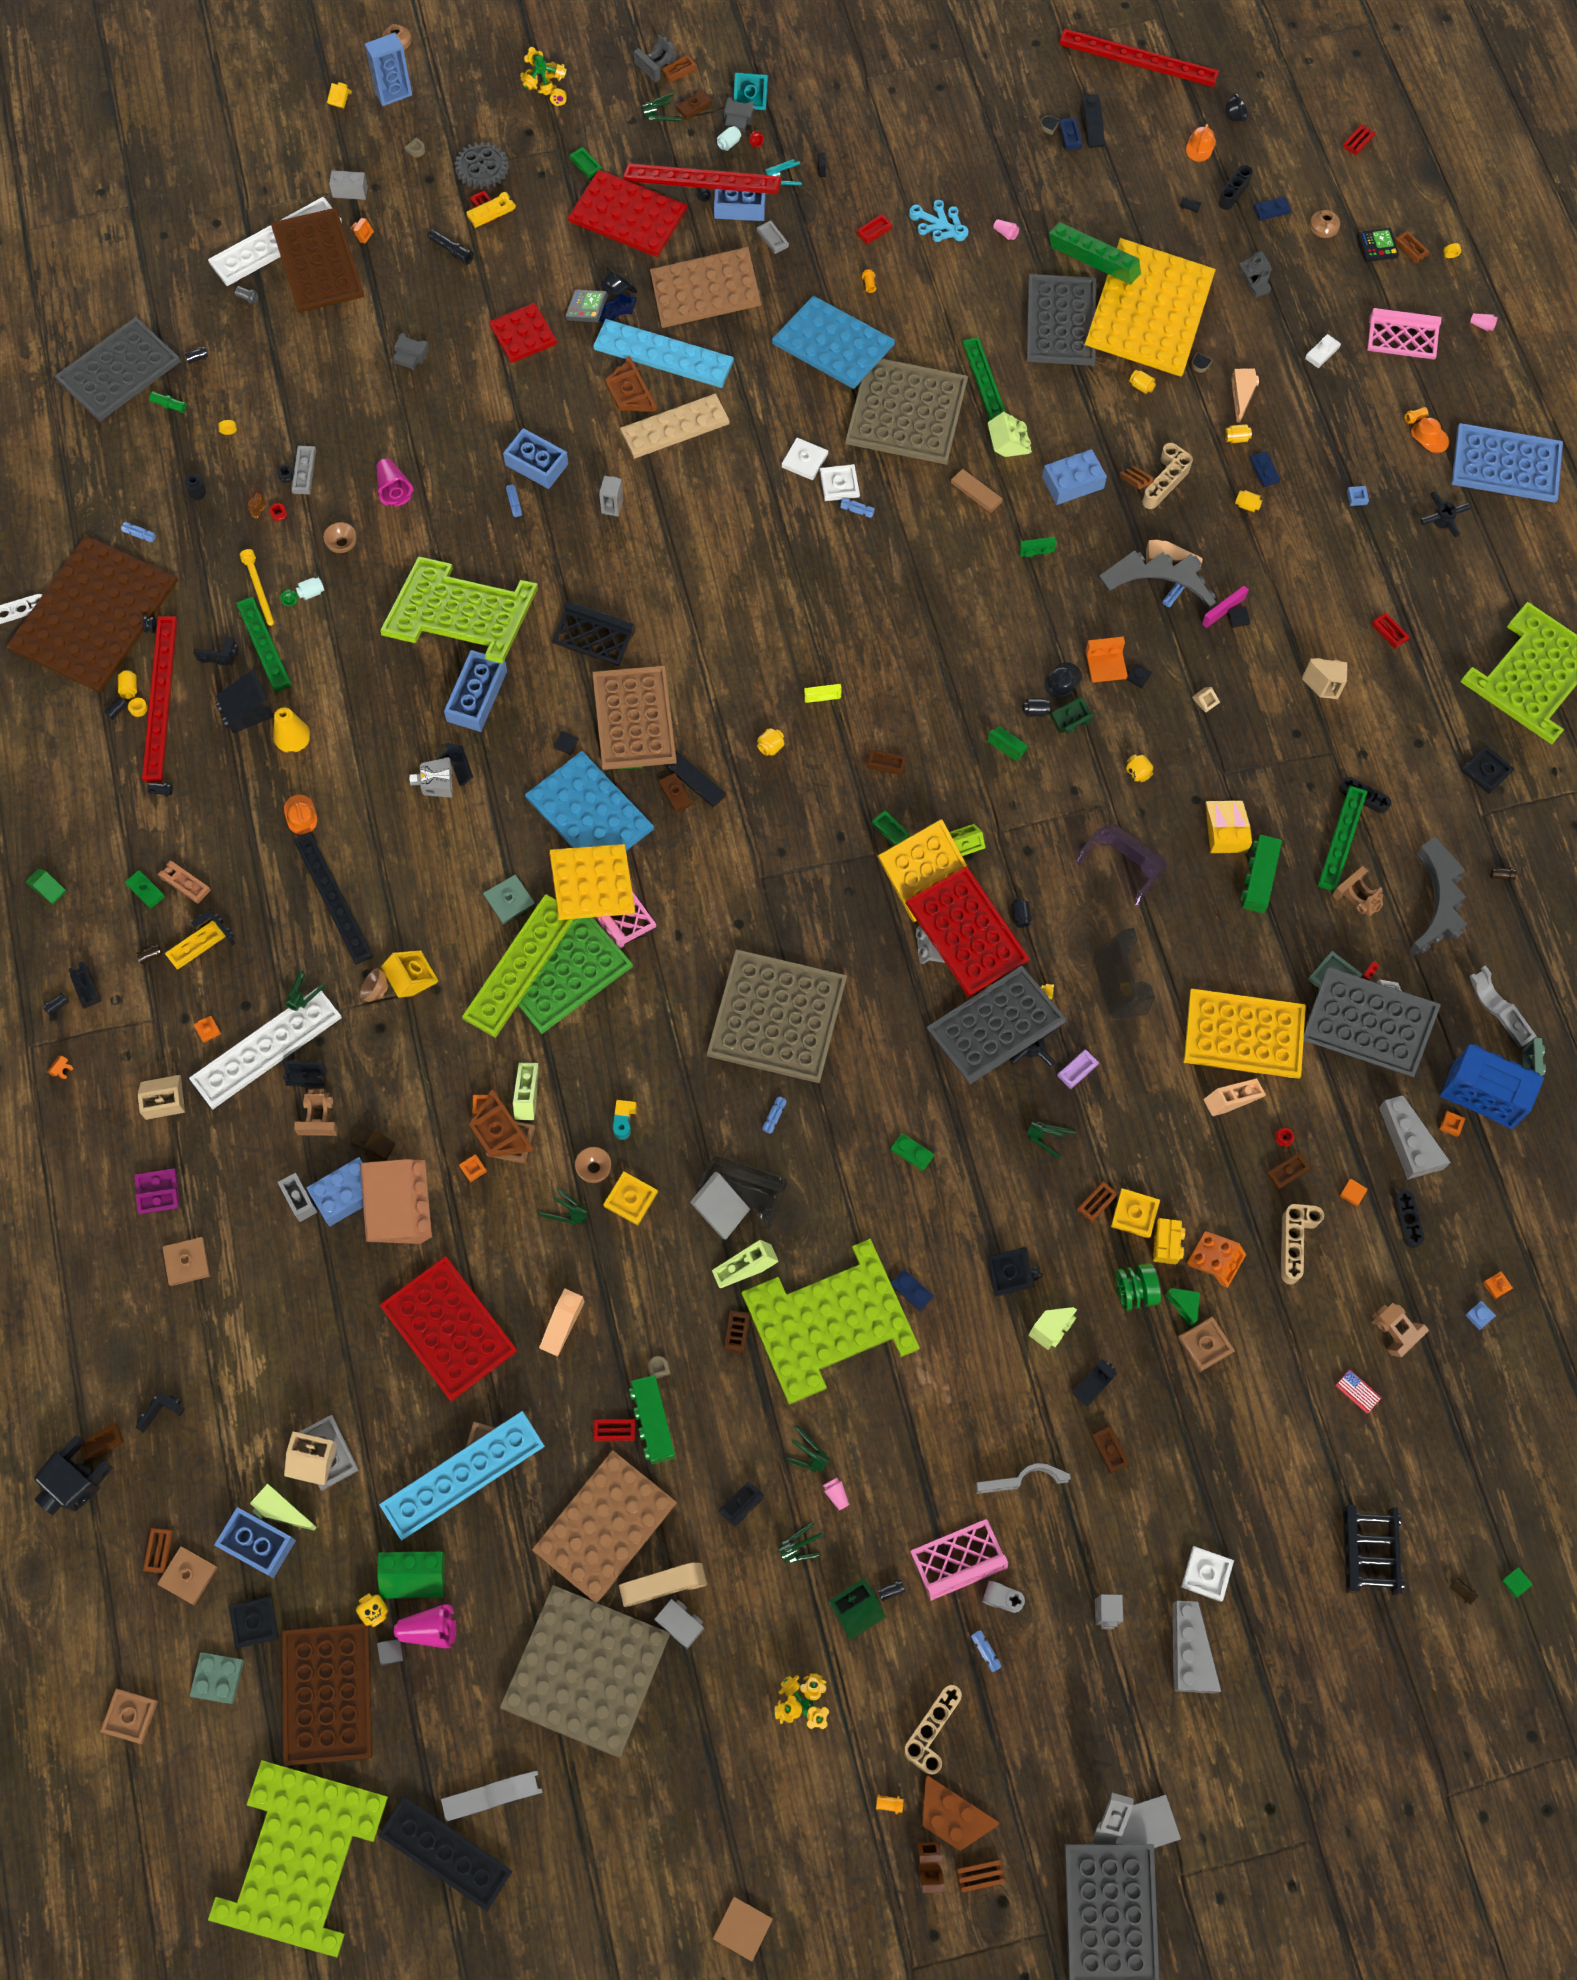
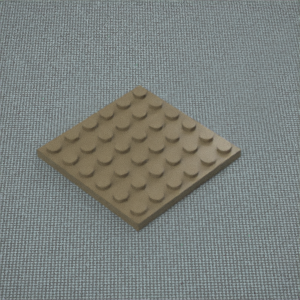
M881 359L861 381L845 444L947 465L968 376Z
M736 949L707 1057L820 1083L847 975Z
M553 1585L500 1709L617 1758H621L670 1633Z

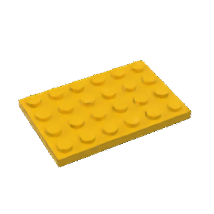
M1191 989L1184 1063L1300 1079L1306 1005Z

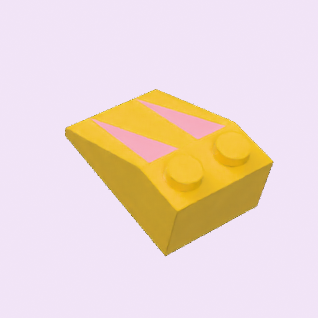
M1206 801L1210 853H1247L1252 844V838L1243 801Z

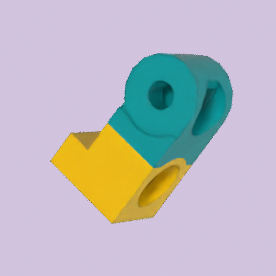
M616 1101L613 1131L615 1137L620 1140L627 1139L631 1134L630 1115L636 1114V1102Z

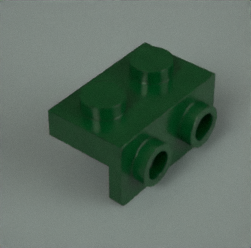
M1082 696L1050 713L1059 733L1066 732L1067 734L1077 729L1076 726L1080 723L1085 725L1092 721L1091 717L1095 715L1094 712L1089 711Z

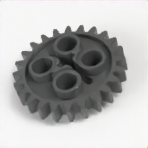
M475 142L473 147L469 144V149L463 147V152H458L459 157H456L455 162L456 174L459 180L462 179L463 184L467 182L468 187L473 185L474 189H476L477 186H480L481 190L483 186H486L487 189H489V185L496 187L495 182L501 184V179H505V174H508V157H506L505 152H502L501 147L497 149L496 144L491 147L490 142L487 145H484L483 142L478 145Z

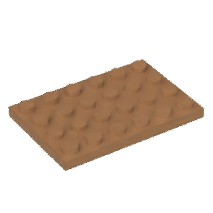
M749 247L650 269L662 328L761 306Z
M665 666L592 672L602 769L676 763Z
M612 1450L532 1551L593 1602L599 1603L676 1506L677 1502Z

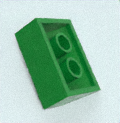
M379 1552V1595L382 1599L444 1598L446 1555L443 1552Z

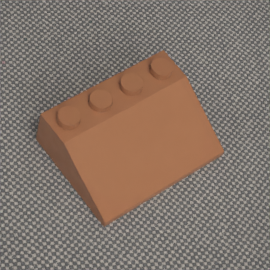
M404 1159L361 1163L366 1242L421 1244L430 1239L432 1232L425 1160Z

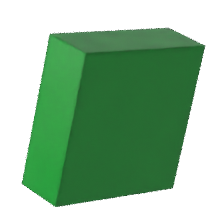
M1519 1567L1501 1580L1515 1598H1518L1533 1585Z

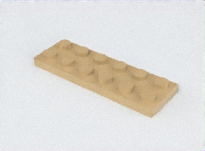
M715 393L621 427L620 432L635 459L729 424V418Z

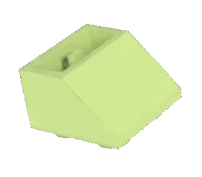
M1002 412L988 422L995 452L1004 457L1032 452L1030 447L1031 441L1027 435V426L1023 421Z
M1071 1307L1046 1310L1033 1326L1029 1336L1047 1350L1051 1346L1056 1347L1065 1334L1062 1331L1065 1330L1067 1332L1077 1318L1074 1316L1077 1309Z

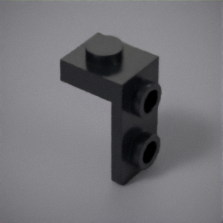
M226 636L222 652L194 649L193 653L196 660L202 663L212 662L222 666L226 664L233 665L234 657L238 655L239 647L234 637Z
M445 743L435 752L437 760L450 758L459 786H464L473 778L463 746Z
M209 909L204 914L196 916L191 922L195 930L198 931L211 921H214L230 944H235L233 940L235 935L229 927L224 928L222 925L224 921L218 913L214 915Z
M1102 1359L1075 1388L1072 1394L1085 1406H1088L1117 1375L1115 1367L1110 1362H1105Z
M160 1392L158 1396L151 1400L147 1412L138 1418L135 1428L144 1433L163 1406L181 1416L185 1410L180 1406L182 1401L173 1395L168 1398Z

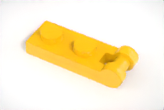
M503 192L499 197L466 213L476 228L514 210L516 205L510 200L508 193Z

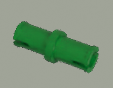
M154 391L150 394V402L159 404L167 410L173 409L184 413L187 404L185 402L173 399L170 395L165 396Z

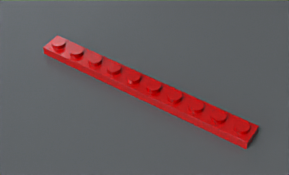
M1064 29L1059 44L1064 47L1214 87L1219 70Z
M628 164L623 176L624 180L629 182L777 194L782 182L780 176Z
M158 616L142 774L144 782H163L178 621L176 616Z

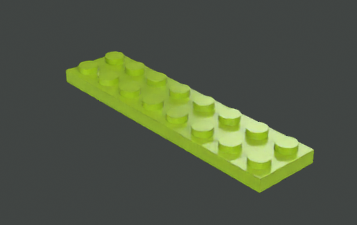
M546 894L544 895L462 1016L463 1020L489 1035L497 1037L575 920L558 919L555 899Z

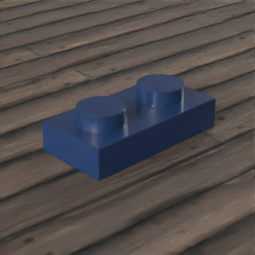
M1076 118L1060 120L1059 127L1065 149L1082 148L1083 143Z
M1285 196L1255 203L1253 207L1259 221L1290 214L1291 211Z
M1267 451L1250 456L1249 461L1263 488L1279 483L1280 477Z
M905 1269L891 1282L892 1287L920 1312L934 1298V1295Z

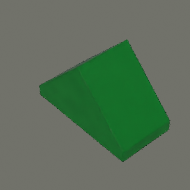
M37 869L25 881L28 886L52 905L66 892L53 877L41 869Z
M1174 1288L1168 1290L1165 1296L1190 1327L1193 1326L1198 1319L1200 1292Z

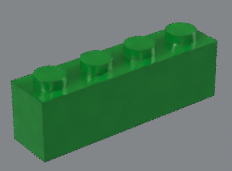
M1260 835L1257 841H1253L1251 851L1254 852V855L1250 857L1248 862V868L1251 869L1250 873L1246 874L1244 884L1247 887L1246 890L1242 891L1240 899L1243 901L1242 908L1265 913L1269 904L1282 840Z
M653 1375L631 1381L633 1387L629 1388L631 1400L636 1399L637 1407L634 1408L636 1420L641 1419L642 1427L638 1429L641 1440H646L647 1447L643 1448L646 1460L650 1459L651 1465L675 1459L656 1376Z

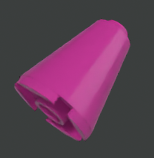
M391 459L380 460L376 468L378 496L381 502L386 506L390 504L394 505V507L405 504L411 499V493L414 490L411 482Z
M443 1604L400 1619L394 1626V1635L396 1638L398 1637L400 1642L445 1649L451 1648L450 1644H454L456 1638V1620L451 1619V1614H454V1610L451 1605Z

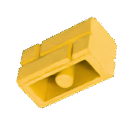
M1162 1218L1156 1221L1154 1262L1177 1264L1180 1259H1183L1184 1247H1181V1239L1184 1240L1185 1228H1182V1221Z

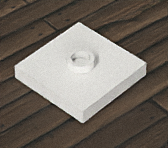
M796 438L782 463V468L814 480L828 455V450Z
M854 464L820 468L825 501L857 498L860 496Z
M1193 1546L1181 1588L1222 1602L1234 1560Z

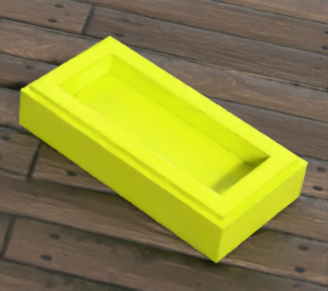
M841 684L804 688L805 703L841 698Z

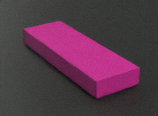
M1242 586L1206 613L1202 624L1206 628L1225 615L1229 609H1233L1246 599L1249 589Z

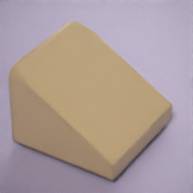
M1206 687L1192 697L1205 712L1220 703L1212 687Z

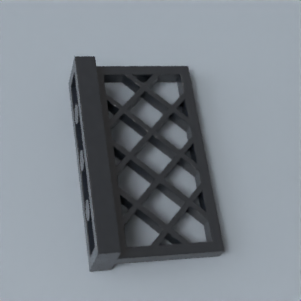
M567 601L552 643L620 666L629 641L636 631L634 624ZM570 616L575 618L577 623L567 627L565 622L567 617ZM590 623L594 629L584 633L581 625ZM579 626L582 634L572 638L569 630ZM604 628L608 629L610 635L600 638L597 631ZM567 632L570 639L565 642L559 641L560 634ZM595 632L599 640L589 644L586 636ZM620 634L625 635V641L617 644L614 637ZM584 637L587 645L581 648L577 647L574 641ZM612 638L615 646L605 649L602 642ZM600 643L604 650L594 653L591 647ZM617 649L619 652L617 660L609 658L607 653Z

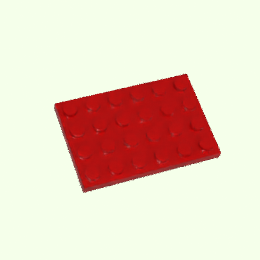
M598 170L568 216V221L658 258L687 211V204Z
M967 866L905 902L968 997L1030 960Z
M446 1256L380 1304L382 1310L451 1402L518 1352Z

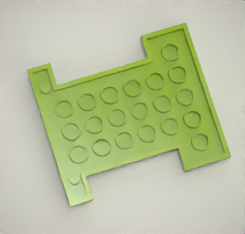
M418 556L381 628V635L416 643L421 632L425 631L489 646L485 654V660L503 664L537 592L538 584L520 580L515 592L456 579L449 577L453 570L452 564Z
M1527 602L1507 626V628L1521 636L1518 642L1488 677L1472 667L1463 677L1461 683L1552 745L1564 729L1549 719L1577 685V634Z
M871 1239L852 1246L859 1265L786 1295L779 1277L742 1292L743 1299L789 1405L827 1388L819 1371L827 1366L893 1339L900 1357L920 1349Z
M261 1760L247 1806L268 1812L238 1902L215 1897L208 1920L338 1957L345 1933L324 1928L352 1837L355 1836L374 1842L388 1797Z

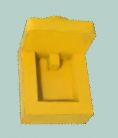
M338 82V85L332 83L327 103L344 109L347 96L352 91L347 88L348 85Z

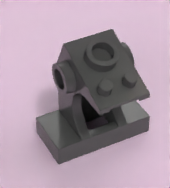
M658 35V43L655 44L652 53L645 54L639 48L634 51V64L655 83L660 80L661 68L673 63L677 56L673 51L675 48L670 40L666 41L667 38Z
M1262 251L1254 253L1249 259L1239 265L1243 279L1256 298L1270 293L1271 287L1268 284V279L1272 268ZM1257 276L1258 279L1253 283L1251 277Z

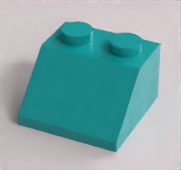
M736 72L734 102L744 104L754 102L756 110H766L768 75Z

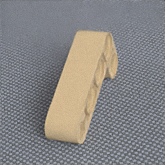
M1167 443L1163 447L1160 460L1166 468L1145 490L1142 503L1147 509L1157 507L1190 471L1193 461L1192 456L1174 443Z
M1292 1204L1282 1215L1281 1278L1286 1284H1295L1303 1276L1304 1228H1315L1324 1219L1323 1210L1317 1206ZM1289 1212H1294L1297 1215V1219L1291 1218ZM1309 1214H1314L1317 1221L1311 1220ZM1289 1231L1295 1232L1297 1238H1292L1289 1235ZM1288 1251H1294L1297 1258L1291 1257Z
M689 1563L620 1584L619 1589L623 1607H628L685 1589L692 1590L707 1585L702 1563Z
M949 1685L942 1690L904 1746L905 1757L930 1775L940 1771L942 1761L928 1747L961 1700L962 1693L955 1685ZM953 1690L955 1692L954 1697L956 1700L952 1699L947 1706L939 1703L940 1699L944 1703L948 1698L946 1691L950 1693ZM935 1708H941L944 1711V1718L942 1720H937L933 1716ZM923 1726L931 1728L932 1735L930 1738H924L921 1735V1728ZM911 1744L917 1745L920 1749V1753L916 1757L911 1756L908 1752V1747ZM928 1758H934L937 1761V1768L935 1770H929L926 1767V1760Z

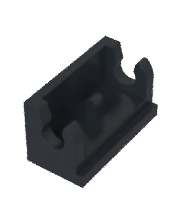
M82 961L78 963L79 969L73 970V968H69V973L81 1005L85 1009L102 1000L89 968Z
M284 1060L286 1073L283 1074V1080L286 1086L325 1088L327 1068L324 1063Z
M749 1481L718 1512L735 1528L764 1499V1495Z

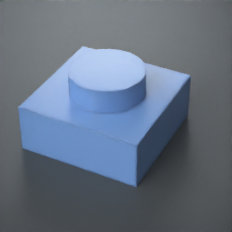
M1366 486L1348 487L1347 494L1350 506L1368 504L1369 498Z
M1482 1301L1466 1314L1467 1318L1479 1330L1496 1316Z

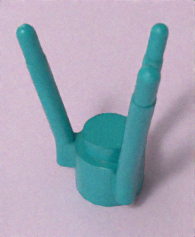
M792 159L777 166L765 169L766 175L780 176V171L800 165V161L795 162ZM782 181L781 185L801 186L802 183L794 181Z

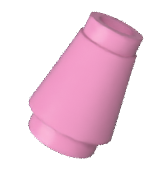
M999 219L994 223L993 228L1008 240H1014L1017 237L1019 227L1015 223Z
M1473 313L1470 323L1486 331H1493L1498 317H1494L1492 314Z
M834 1478L823 1485L825 1494L838 1510L850 1505L842 1481H839L838 1478Z

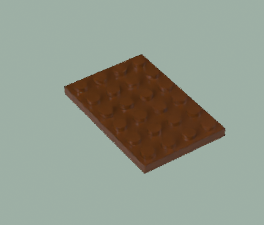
M337 208L271 222L272 231L298 313L364 297Z
M363 1623L282 1631L283 1766L372 1758L370 1626Z

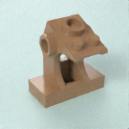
M1362 866L1337 887L1332 896L1337 901L1345 896L1356 906L1359 913L1370 917L1382 908V898L1384 895L1382 894L1381 887L1378 890L1372 891L1365 885L1363 879L1368 870ZM1361 892L1367 900L1360 899L1356 894Z
M324 1089L308 1090V1093L304 1094L303 1106L307 1108V1118L305 1122H295L294 1130L297 1135L337 1136L338 1127L335 1122H329V1110L333 1108V1097H330V1093H324ZM314 1109H323L322 1119H313Z
M1394 1303L1388 1307L1386 1305L1382 1306L1372 1316L1374 1318L1372 1324H1377L1383 1332L1388 1331L1393 1337V1343L1386 1349L1391 1356L1403 1357L1429 1330L1425 1324H1412L1405 1315V1310L1400 1305H1395ZM1399 1322L1404 1327V1332L1401 1334L1395 1327Z

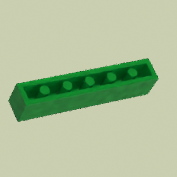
M1061 222L1049 232L1051 248L1131 285L1141 275L1139 258Z

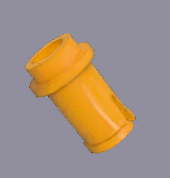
M870 269L863 272L862 279L865 282L866 292L873 293L876 291L875 273Z
M1421 407L1414 411H1408L1404 416L1406 423L1414 424L1423 417L1427 418L1428 410L1426 407Z
M878 1795L876 1809L896 1812L895 1814H898V1812L902 1813L904 1799H900V1796L893 1798Z

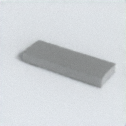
M298 446L292 483L293 494H310L316 456L315 446Z

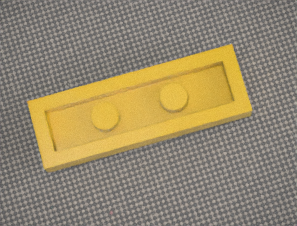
M211 921L165 954L178 970L225 938V935L216 923Z

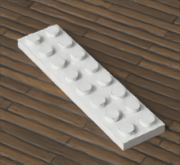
M322 197L281 220L332 209V207ZM270 225L213 256L208 261L225 285L229 286L281 256Z
M313 990L311 993H309L308 995H306L303 999L305 1000V999H306L308 996H310L315 990ZM320 991L307 1003L305 1008L300 1007L298 1011L286 1009L189 1079L213 1110L342 1017L323 992Z

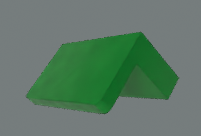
M1000 726L995 731L991 730L989 732L987 742L1016 762L1028 750V745Z

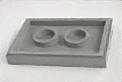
M714 1172L690 1202L720 1237L725 1240L750 1210L717 1172Z
M333 1415L298 1432L331 1440L337 1444L326 1485H318L321 1491L359 1471Z
M1163 1795L1133 1805L1122 1837L1118 1836L1116 1844H1154V1848L1180 1840L1181 1838L1167 1796Z

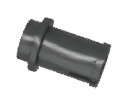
M238 286L235 290L237 297L247 300L250 304L256 303L258 300V294L255 290H248L241 286Z

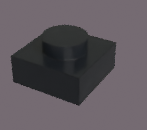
M1136 663L1126 680L1142 689L1152 672Z

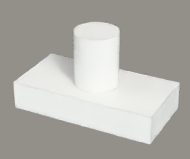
M1327 334L1306 355L1305 359L1319 368L1339 349L1341 343Z

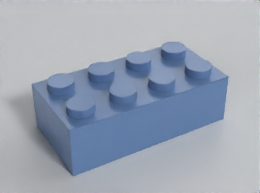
M396 33L365 43L374 91L381 105L385 106L412 96L404 49Z
M473 650L470 651L444 710L447 722L479 732L482 731L507 673L505 660L503 664L485 660V654Z

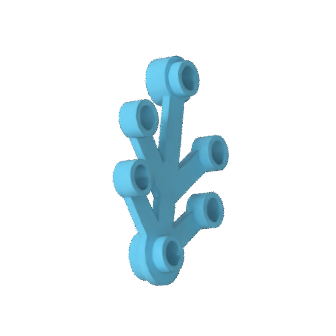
M941 200L934 202V210L939 218L924 212L919 205H913L910 208V219L918 221L922 218L933 223L932 225L919 224L918 233L920 235L933 232L932 238L936 242L952 237L957 241H963L968 236V228L961 225L959 221L957 207H950L948 211V216L952 218L954 225L948 223L943 210L944 202Z

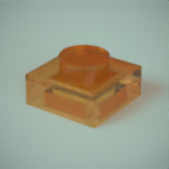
M256 493L250 499L248 509L251 516L258 519L266 503L263 495Z

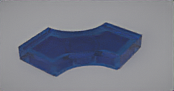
M619 294L614 301L605 303L599 322L604 323L605 319L613 321L616 317L623 314L632 315L637 302L636 297Z

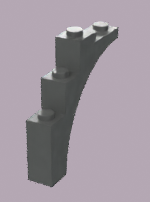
M1134 550L1098 577L1108 592L1121 584L1133 580L1156 578L1176 582L1188 588L1207 607L1216 603L1214 600L1216 596L1211 589L1207 590L1203 577L1200 574H1196V572L1202 569L1200 567L1201 562L1196 555L1193 557L1192 554L1173 567V560L1168 554L1165 555L1162 552L1145 565L1143 555Z
M1436 837L1421 846L1416 854L1425 865L1431 878L1435 906L1428 930L1410 948L1414 956L1419 952L1422 954L1426 952L1433 942L1437 944L1443 938L1447 941L1453 937L1455 939L1459 938L1464 933L1463 929L1467 925L1456 912L1463 906L1462 902L1466 896L1455 885L1461 881V875L1465 869Z

